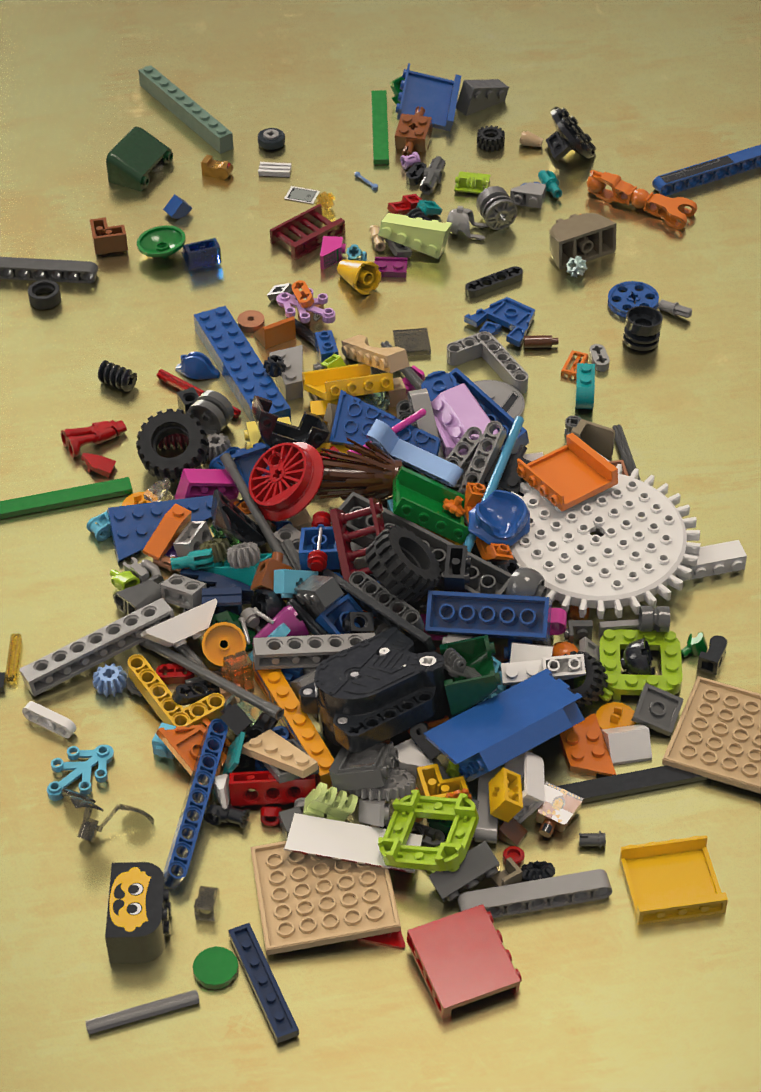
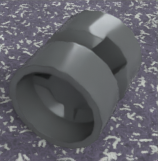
M640 606V632H651L653 629L656 632H669V606H657L656 609L652 606Z

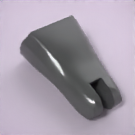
M158 574L135 586L113 594L114 603L121 612L130 614L161 599V583L165 580Z

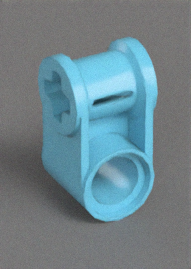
M107 511L88 521L86 528L95 534V538L98 541H104L112 536Z

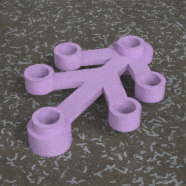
M283 292L276 297L278 305L285 308V316L288 318L295 317L296 315L295 308L291 307L293 305L297 307L300 322L302 323L310 321V314L306 310L321 315L324 323H333L336 320V314L332 308L321 309L313 306L328 302V295L325 293H321L318 295V298H314V304L308 308H302L294 294L291 295Z

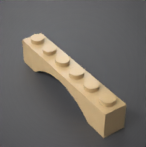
M360 334L341 341L343 355L354 361L389 373L410 366L406 349L400 347H371L367 337Z

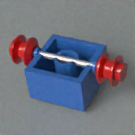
M318 511L312 517V527L301 528L298 552L301 570L322 571L326 569H340L330 514L325 511Z

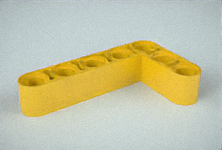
M135 654L129 657V678L163 723L190 727L192 725H199L200 722L205 725L201 721L204 718H209L210 721L221 719L220 717L223 715L221 710L225 707V698L222 694L212 693L183 708L172 699L171 691L142 655Z

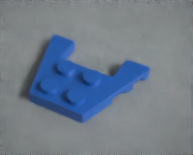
M506 297L490 304V307L487 309L481 308L476 310V313L471 316L470 314L465 315L464 322L478 327L486 319L492 320L512 330L506 336V341L520 347L535 316V309Z

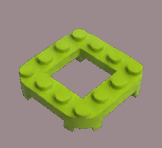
M607 629L604 631L599 643V661L606 669L604 673L608 675V679L605 682L608 683L607 689L613 692V699L621 700V695H640L645 683L673 695L681 691L683 679L681 645L675 632H656V630L640 632L639 630ZM645 638L650 650L659 651L661 675L621 674L620 649L625 650L630 642Z
M411 790L410 795L400 800L396 798L392 804L394 812L383 837L378 838V846L385 865L430 871H457L466 857L479 821L475 803L464 793H460L458 798L421 796L419 790ZM416 818L453 821L446 842H441L439 848L406 845Z

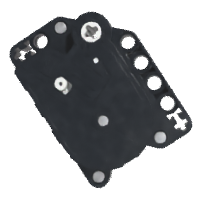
M396 627L382 631L378 635L365 639L323 660L315 669L314 682L299 690L301 711L308 714H318L320 731L323 737L333 745L343 746L351 753L362 752L410 729L418 723L441 720L449 712L448 698L444 685V680H446L444 657L435 651H425Z

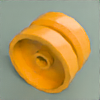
M215 623L203 635V653L214 665L222 667L233 665L245 653V635L233 623ZM227 641L228 646L226 648H222L220 646V642Z

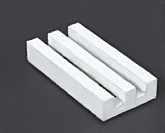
M260 162L258 176L290 177L291 163Z

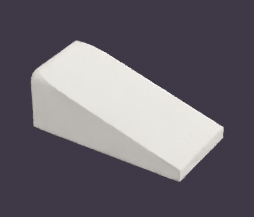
M223 774L214 777L213 786L217 800L222 808L226 809L230 801L229 775Z

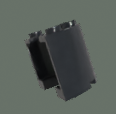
M254 395L252 402L253 417L263 441L270 448L281 443L303 442L317 449L327 439L330 432L322 416L305 411L298 427L277 421L278 415L269 413L272 401Z

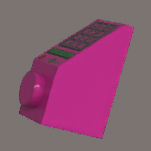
M323 236L320 252V269H325L342 260L343 253L346 254V244L343 243V237Z

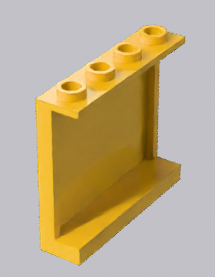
M363 363L302 372L303 390L327 401L339 399L341 390L351 396L394 390L393 373L372 375L371 367Z
M707 835L621 847L619 861L638 925L726 913L728 898L726 892L721 893L706 847Z

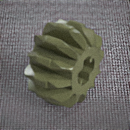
M215 538L204 541L199 545L200 550L212 548L214 563L227 560V549L231 547L229 540L226 538Z

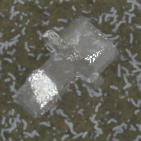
M164 478L162 481L153 483L143 494L144 499L150 502H159L162 496L167 495V490L171 487L169 479Z

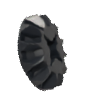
M546 861L529 862L522 865L521 868L523 871L522 878L527 881L550 878L555 875V867H553L552 863H547Z

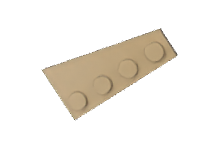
M271 729L249 740V742L242 746V754L301 778H305L318 770V762Z

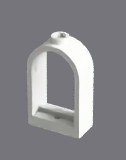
M529 751L506 762L504 768L521 775V783L524 774L523 808L513 817L519 823H522L545 803L544 761L542 757Z

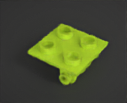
M459 172L458 177L455 178L456 185L454 191L480 194L487 189L491 175Z

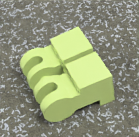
M320 782L316 789H313L305 798L303 815L344 822L349 814L354 812L358 796L350 794L347 797V792L343 790L337 795V788L332 786L327 789V784Z

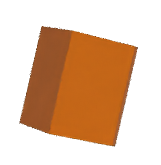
M292 316L267 325L253 334L265 349L296 338L295 318Z

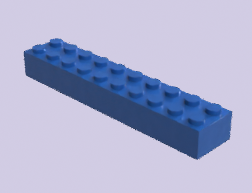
M218 307L194 314L195 332L250 422L255 421L252 413L254 395L271 400L272 406L269 413L278 415V418L289 417L291 422L290 406L272 378L265 373L266 369L263 368L262 362L227 307Z

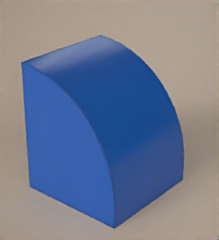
M174 194L163 210L172 218L178 219L186 216L192 210V207Z

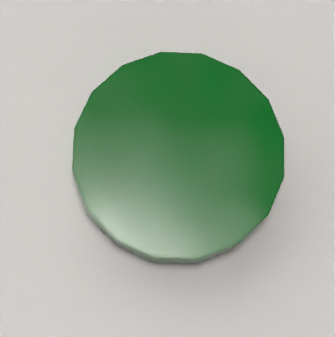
M215 946L201 951L193 963L194 978L203 987L208 989L225 988L232 980L236 979L239 971L237 957L232 951L224 947Z

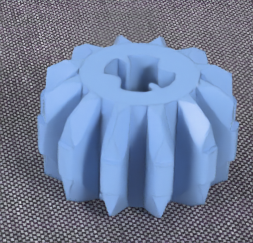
M105 663L104 667H98L97 671L94 672L93 686L99 695L104 694L107 697L109 694H112L115 697L116 693H122L123 689L126 688L127 674L121 665L115 666L113 663L111 666H108Z

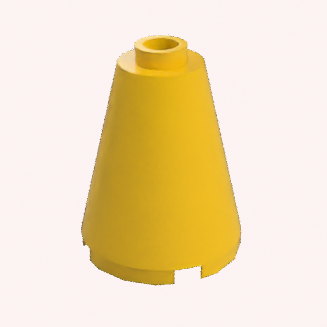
M344 259L337 266L338 274L360 294H370L369 292L376 290L381 281L379 266L374 262Z

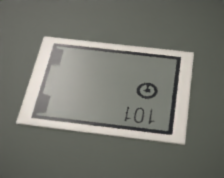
M291 186L284 199L313 204L320 191Z

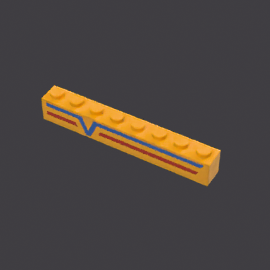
M253 662L254 679L268 702L284 709V716L279 721L282 726L288 729L290 739H295L308 755L318 762L319 773L316 774V784L318 785L320 782L327 784V789L333 786L329 772L334 762L333 756L307 713L301 711L300 702L281 670H255Z

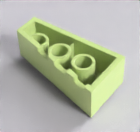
M388 213L381 221L378 236L439 259L445 250L452 223H440L438 220L427 221L419 217L415 219L405 215Z

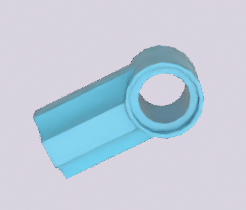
M352 244L351 247L347 248L348 260L367 261V252L362 251L358 245Z

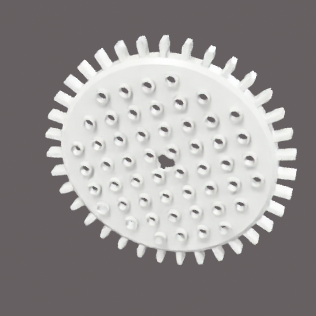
M618 464L616 466L618 469L617 485L562 512L546 497H543L539 491L522 482L520 483V492L524 496L522 497L514 492L511 493L519 496L530 511V531L514 545L509 546L514 557L513 560H515L519 568H532L544 577V586L547 587L545 597H550L552 603L554 600L561 601V608L566 612L569 610L570 605L579 606L580 618H584L587 608H596L598 619H603L605 608H614L617 618H622L623 607L628 605L638 615L639 602L644 600L649 606L656 608L657 599L654 595L657 593L667 601L671 599V591L667 588L668 585L678 591L682 590L683 581L677 578V575L688 580L691 579L692 569L682 566V564L696 567L698 557L685 553L699 554L701 543L687 542L699 541L700 530H686L696 528L697 519L696 517L682 519V517L689 515L690 506L685 505L676 508L675 505L680 503L681 495L677 493L667 498L665 496L668 493L669 485L667 483L655 489L652 487L654 484L653 475H650L643 482L638 480L639 469L635 468L630 476L622 474V464ZM596 528H599L600 532H602L604 535L600 537L599 535H591L590 533L596 531Z

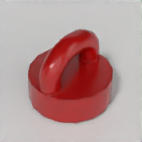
M262 807L260 809L261 822L269 827L278 825L279 812L282 811V808ZM266 816L276 817V820L267 821Z

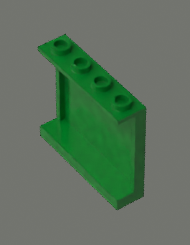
M403 466L400 467L393 479V514L461 545L470 533L468 527L464 525V515L457 517L455 513L452 514L449 510L443 508V501L446 498L454 500L456 496H460L463 499L460 505L464 509V494Z

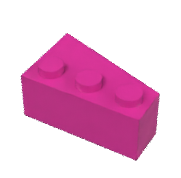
M183 469L175 499L213 495L214 491L218 489L225 497L231 500L238 498L239 490L226 469Z

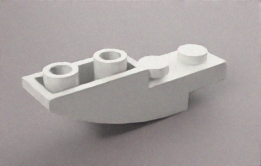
M584 654L542 657V660L501 663L503 685H515L545 669L552 672L555 680L560 678L563 681L586 675Z

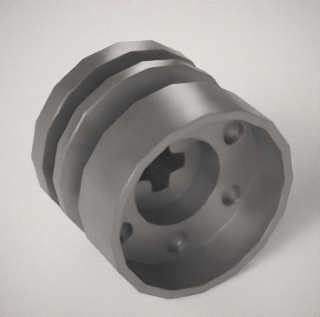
M491 186L482 191L476 200L478 212L491 229H504L510 226L517 217V207L502 187Z

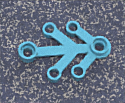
M99 745L94 750H79L77 746H71L67 749V756L70 760H77L78 758L90 759L82 762H63L61 758L53 759L51 761L52 771H74L61 781H53L48 785V798L52 801L61 800L65 795L64 788L80 776H82V781L78 785L79 792L82 795L90 794L92 791L91 771L92 767L98 764V769L95 771L96 781L99 783L107 781V764L111 762L114 756L113 748L109 745Z

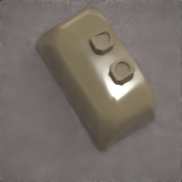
M596 213L573 214L566 220L562 218L557 219L556 224L549 231L551 255L560 270L566 269V264L570 257L575 258L576 255L582 257L583 260L590 261L615 252L616 223Z

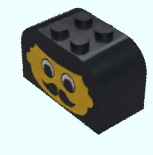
M149 862L112 863L105 932L110 964L151 962L158 958L165 949L166 935H170V921H168V918L172 914V905L170 902V890L166 889L164 874L155 864Z

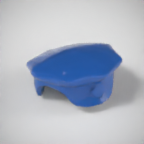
M495 490L484 501L477 503L469 511L468 531L488 545L495 543L512 546L529 533L530 511L519 496L508 491Z

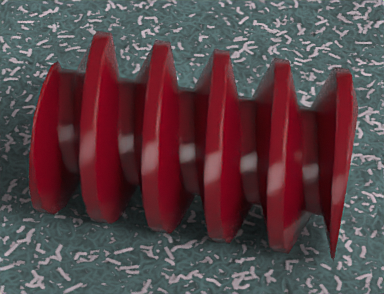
M171 434L163 438L158 447L160 450H163L164 446H166V449L170 450L173 445L174 450H177L180 445L181 450H185L186 445L187 447L189 445V438L183 434Z

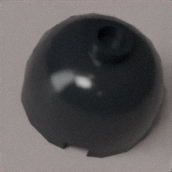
M268 589L255 590L254 592H257V594L252 596L251 608L257 607L260 612L271 619L287 606L280 594H275L273 590ZM260 617L259 627L264 628L269 622Z
M645 638L630 642L624 650V658H620L622 669H627L629 674L655 675V667L650 668L653 657Z

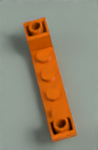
M467 482L464 509L466 510L465 516L468 524L469 511L477 503H481L486 491L485 485L481 483ZM476 538L475 542L482 559L486 561L514 559L509 545L495 543L488 545L480 538Z

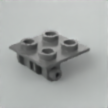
M448 648L445 651L443 657L445 670L448 671V675L455 678L464 676L467 677L466 679L481 676L474 668L466 666V660L455 649Z

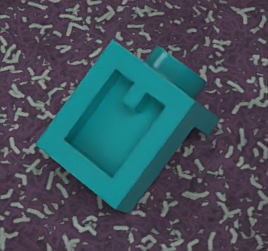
M419 200L416 207L421 209L426 216H433V214L441 215L443 210L435 201Z

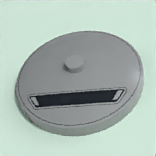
M497 380L473 382L514 420L517 416L523 417L525 401L522 394L515 387Z

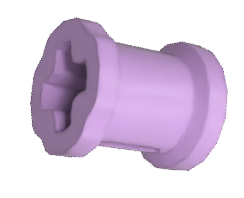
M417 152L400 157L403 169H408L413 164L420 162Z

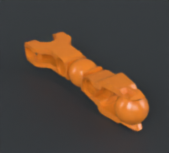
M591 170V175L587 179V191L595 194L597 198L608 203L614 201L627 205L632 204L637 209L644 208V211L662 218L669 227L675 229H683L687 224V217L693 216L697 211V204L692 200L684 197L670 198L661 194H654L653 192L649 194L645 189H637L636 186L634 187L632 184L621 180V177L616 174ZM606 185L611 186L612 190L605 189Z

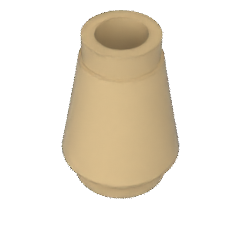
M523 131L519 143L523 144V146L541 148L543 139L529 131Z

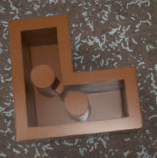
M106 217L90 219L95 255L128 250L124 225L108 227Z

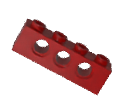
M269 771L230 773L229 776L231 805L238 807L294 803L298 798H306L317 787L316 774L280 784Z

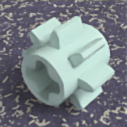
M577 255L575 258L570 257L566 264L567 272L571 273L573 277H577L578 274L583 276L587 269L585 264L587 261Z

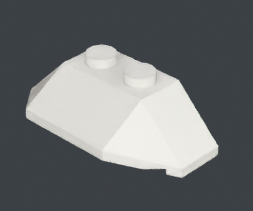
M215 598L144 630L141 636L166 647L175 645L176 648L186 644V639L193 637L195 640L203 636L204 631L209 628L217 600Z

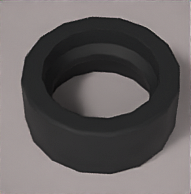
M39 280L28 288L29 303L37 309H50L61 301L59 285L52 280ZM41 293H52L48 296H37Z

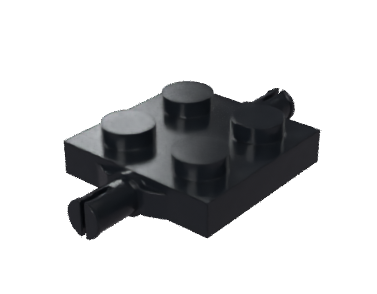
M520 445L517 453L510 455L496 490L514 492L520 495V483H526L527 481L520 478L517 474V459L520 458L526 464L532 462L523 458L527 447ZM500 450L486 478L484 479V482L487 485L491 479V476L493 474V471L495 469V466L498 462L502 450Z

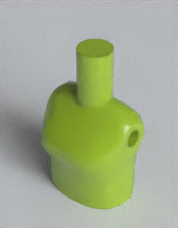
M115 569L110 571V576H112L111 583L120 591L140 583V579L133 575L131 571L121 573Z

